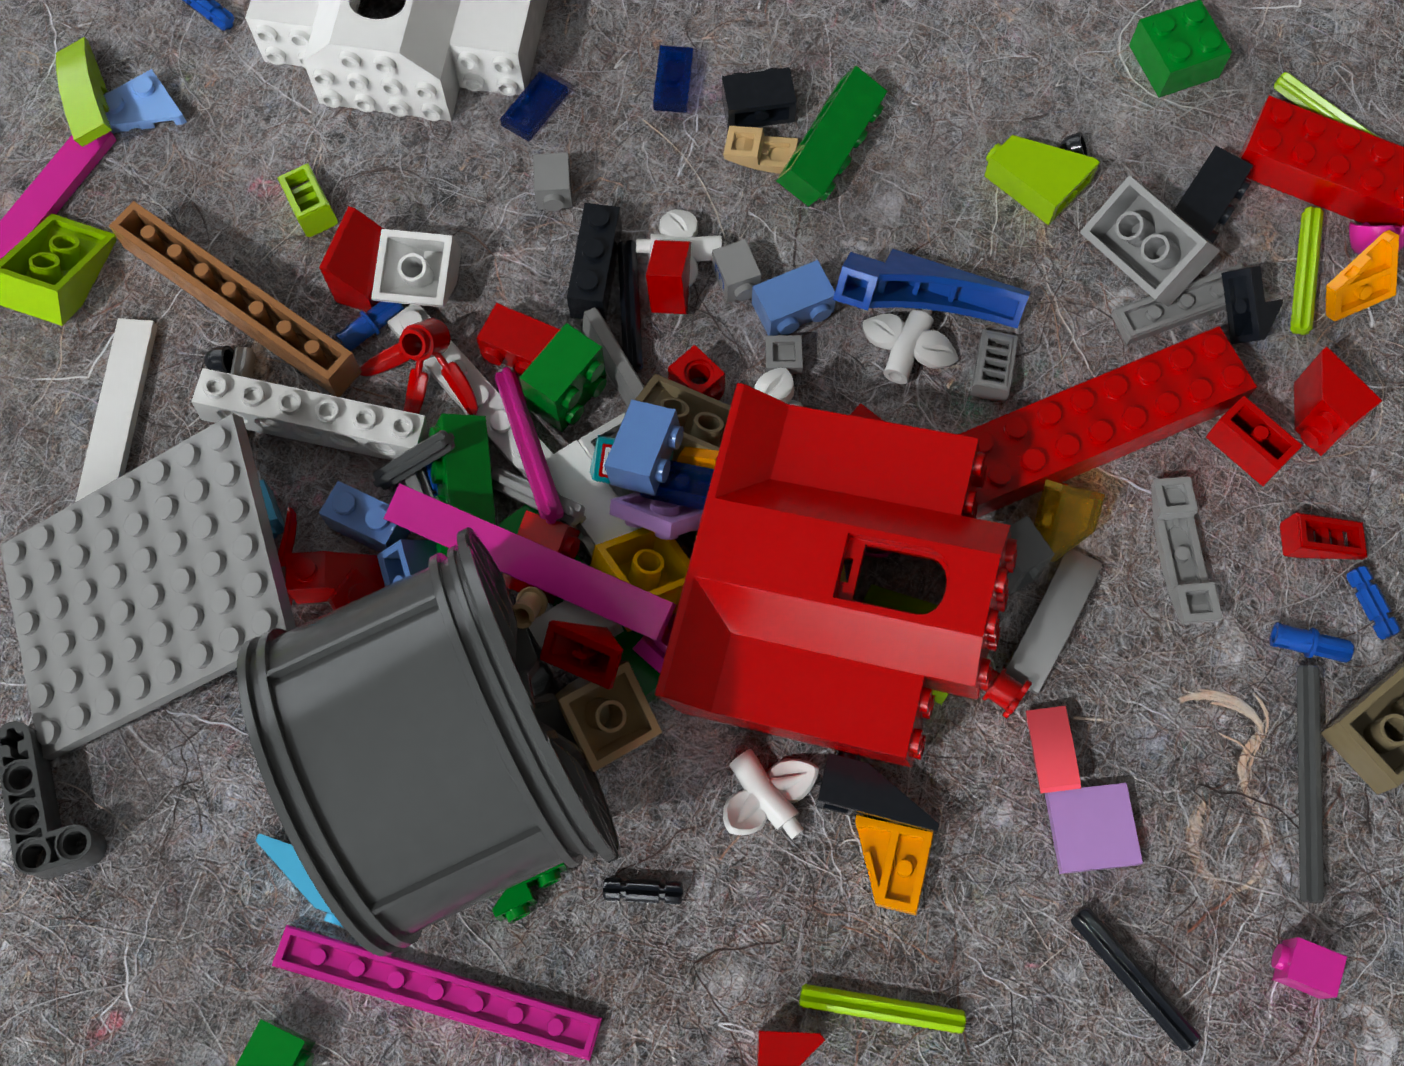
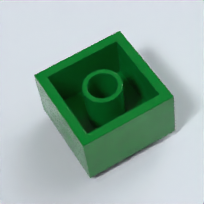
M1201 0L1139 19L1129 44L1158 98L1219 78L1232 54L1231 49Z
M566 323L519 377L528 409L560 432H563L569 424L574 425L582 416L585 404L591 397H598L606 386L607 378L602 346Z

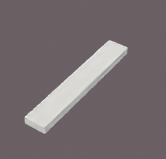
M118 318L75 502L125 475L158 327L154 321Z

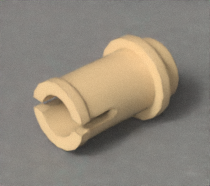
M526 587L518 593L516 603L513 605L518 628L531 626L535 618L541 616L546 611L548 600L542 590L536 587Z

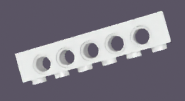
M202 368L191 401L200 419L216 423L230 414H235L243 417L247 430L388 460L395 459L428 437L425 415Z

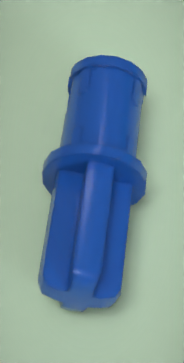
M380 301L366 313L363 310L360 311L359 314L361 316L339 333L337 332L335 336L346 349L352 352L353 349L374 333L378 336L380 334L379 329L385 326L388 320L401 312L404 307L402 303Z
M1276 622L1270 635V646L1304 653L1306 658H1312L1315 655L1347 663L1351 660L1354 653V645L1351 641L1320 634L1316 628L1306 630Z

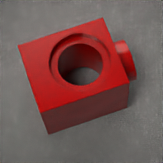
M693 345L668 367V379L718 401L725 392V373L696 345ZM697 377H702L706 379L707 382L703 384H695L691 382V380Z

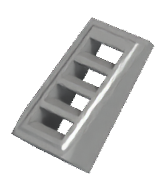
M982 329L969 396L1002 403L1006 402L1011 388L1018 336ZM988 341L1006 344L1008 348L1004 349L987 344ZM986 352L1006 356V359L988 357ZM984 364L1004 367V370L986 368ZM983 375L1001 378L1002 381L998 382L984 379L982 377Z

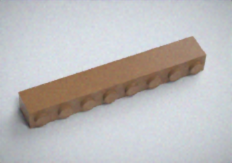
M135 201L109 225L126 250L332 395L340 397L361 374L362 371L351 351Z

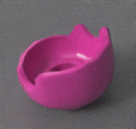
M1350 222L1349 240L1351 249L1354 253L1360 255L1383 232L1391 230L1399 235V252L1404 248V226H1371L1367 222H1364L1362 225H1355L1354 222Z

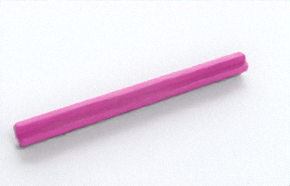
M503 367L502 372L496 373L495 381L540 517L546 519L548 524H554L556 519L563 517L564 511L515 372H511L509 367Z

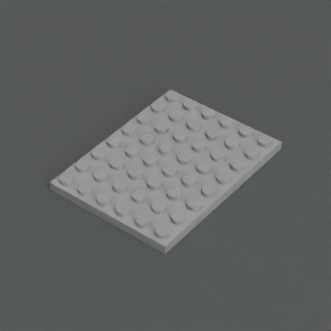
M235 414L228 415L0 545L33 722L37 731L36 737L42 746L43 758L48 760H54L237 668L239 650L246 641L254 637H260L272 629L280 628L290 631L296 628L244 419Z

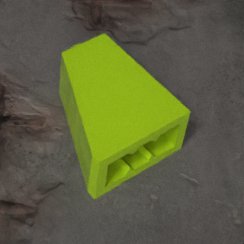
M1011 135L1002 145L997 143L986 157L988 165L984 177L1049 225L1092 182L1100 162L1090 156Z

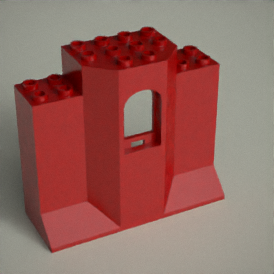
M737 383L655 696L683 714L912 768L914 758L921 760L923 756L926 735H923L921 727L923 718L930 720L935 702V695H932L933 690L976 700L979 698L980 689L988 691L992 674L991 659H987L989 650L996 651L1001 632V627H999L1000 619H998L999 611L1005 612L1010 589L1008 588L1009 579H1007L1008 573L1014 572L1016 565L1018 540L1011 538V525L976 519L978 502H976L977 491H975V488H983L987 465H984L986 453L980 452L979 438L790 405L746 384ZM866 546L932 559L938 562L946 573L947 583L945 594L937 608L926 614H915L853 601ZM845 559L853 560L848 582L840 581Z

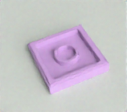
M1127 783L1045 793L1059 874L1143 864Z

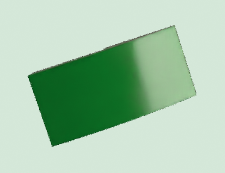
M561 863L505 890L492 909L495 918L499 921L507 918L508 923H513L531 913L529 907L538 903L531 888L538 885L539 889H544L562 879L560 873L567 870L565 863Z

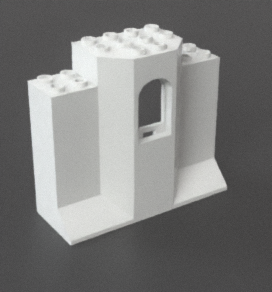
M251 0L245 19L263 60L275 65L287 64L304 67L319 104H325L332 108L339 106L355 108L363 112H385L399 117L406 115L422 117L430 121H452L460 88H466L470 91L496 92L506 96H526L548 0H406L401 12L393 17L384 19H371L357 14L360 0Z

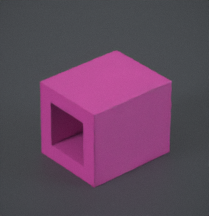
M1299 937L1282 941V944L1279 943L1274 950L1271 965L1275 968L1272 980L1319 999L1337 998L1347 956Z

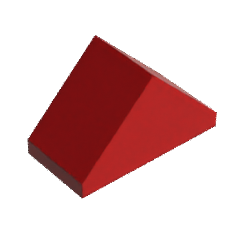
M654 241L646 272L651 313L688 315L691 242Z
M552 620L548 623L540 660L610 690L614 686L623 649L607 627Z
M758 1031L757 1066H800L825 1041V1038L820 1033Z

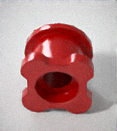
M1005 667L1000 672L992 669L988 691L983 690L985 694L982 700L986 701L988 698L1003 708L1005 711L1002 716L1007 719L1014 712L1032 685V682L1027 679L1024 684L1020 683L1006 673L1007 668Z

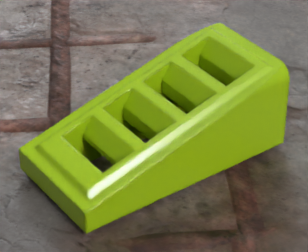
M309 163L277 177L307 237H312L338 224V220ZM310 180V182H307V183H305V184H303V185H301V186H299V187H297V188L291 190V188H293V187H295V186H297V185H299V184H301V183H304V182Z

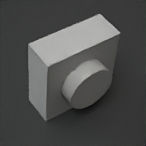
M802 335L765 336L766 372L776 368H786L791 374H802Z

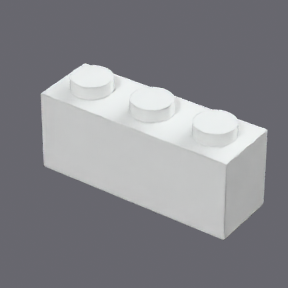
M577 440L546 459L557 493L585 507L584 516L586 520L584 523H578L576 527L583 535L580 542L591 558L595 545L641 529L625 524V520L610 515L611 499L618 496L608 483L592 480L589 472L592 460Z

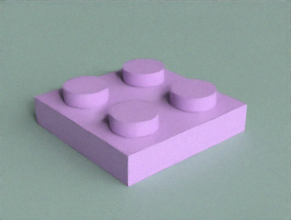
M670 487L667 494L656 492L655 496L634 492L611 499L610 515L625 520V524L628 526L643 527L653 531L658 538L674 540L678 538V535L690 531H698L706 501Z

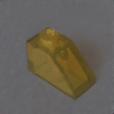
M1046 479L1034 525L1055 553L1050 562L1057 561L1095 532L1102 512L1105 494L1085 487Z

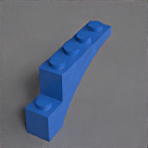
M892 249L886 262L850 252L842 266L833 300L867 311L869 308H915L949 312L1017 329L1030 291Z

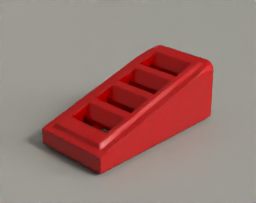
M1296 512L1280 523L1284 556L1363 560L1368 557L1363 522ZM1313 531H1315L1316 542H1314ZM1329 532H1331L1332 544H1330ZM1343 532L1347 533L1348 547L1344 545Z

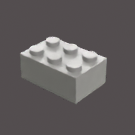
M1130 175L1080 231L1087 240L1154 300L1168 307L1220 252L1208 239L1147 187Z

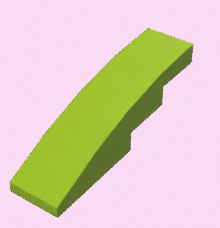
M83 37L56 53V74L64 112L74 141L82 147L112 131L106 116V112L110 110L104 93L108 91L89 41Z

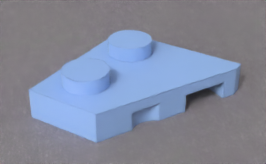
M152 69L104 94L110 110L106 112V116L112 129L111 133L127 132L134 128L141 130L155 128V123L174 121L176 125H183L187 122Z

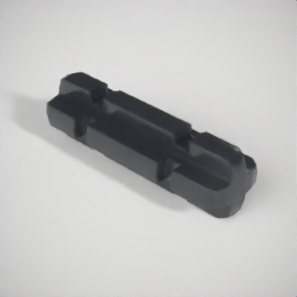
M607 877L603 882V898L607 901H620V898H626V902L658 904L659 900H663L665 904L678 905L681 904L683 898V884L680 881L666 880V884L660 883V880L627 878V881H622L621 878Z

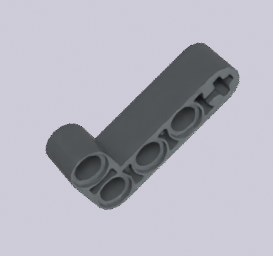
M18 721L8 722L0 728V783L13 861L16 868L28 875L42 879H51L99 863L107 850V842L100 832L78 824L62 827L50 760L43 757L42 746L36 737L37 731ZM32 773L31 783L23 789L22 782L24 778ZM39 811L37 823L30 828L29 819L31 815ZM86 836V848L77 855L75 852L76 844L81 838ZM45 849V861L41 866L36 867L35 859L38 853Z

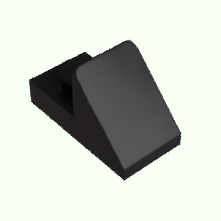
M1260 266L1221 273L1231 344L1265 340L1283 304V299L1265 302Z

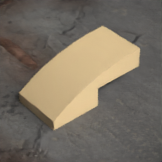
M729 126L723 156L728 161L748 168L781 174L798 147L799 141L798 138L764 136L763 128Z

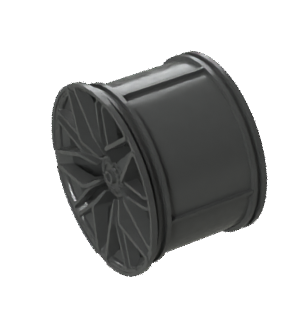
M470 527L458 531V546L454 545L448 548L447 557L442 553L431 556L428 563L429 567L295 629L286 631L276 628L265 632L260 637H254L241 646L238 654L237 683L246 729L260 773L282 826L304 869L331 912L363 948L377 956H388L400 948H405L417 942L421 936L422 929L561 863L574 868L583 862V855L588 859H593L599 854L608 863L621 857L617 831L597 775L589 770L584 754L579 749L555 696L560 691L548 663L540 660L542 650L529 627H517V619L513 609L516 599L509 592L503 575L488 549Z

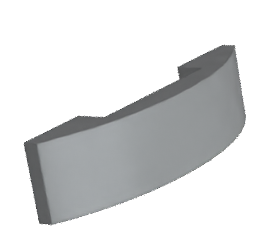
M1191 477L1153 479L1151 482V496L1157 548L1166 586L1177 616L1182 624L1221 621L1223 617L1215 582H1208L1194 520L1198 507Z
M1067 546L1022 639L1006 667V673L1020 683L1024 684L1027 679L1031 681L1032 685L1028 691L1036 695L1039 693L1057 660L1102 566L1101 562Z

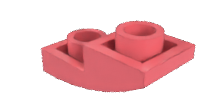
M1066 706L1027 710L1026 720L1040 794L1081 789L1079 769Z

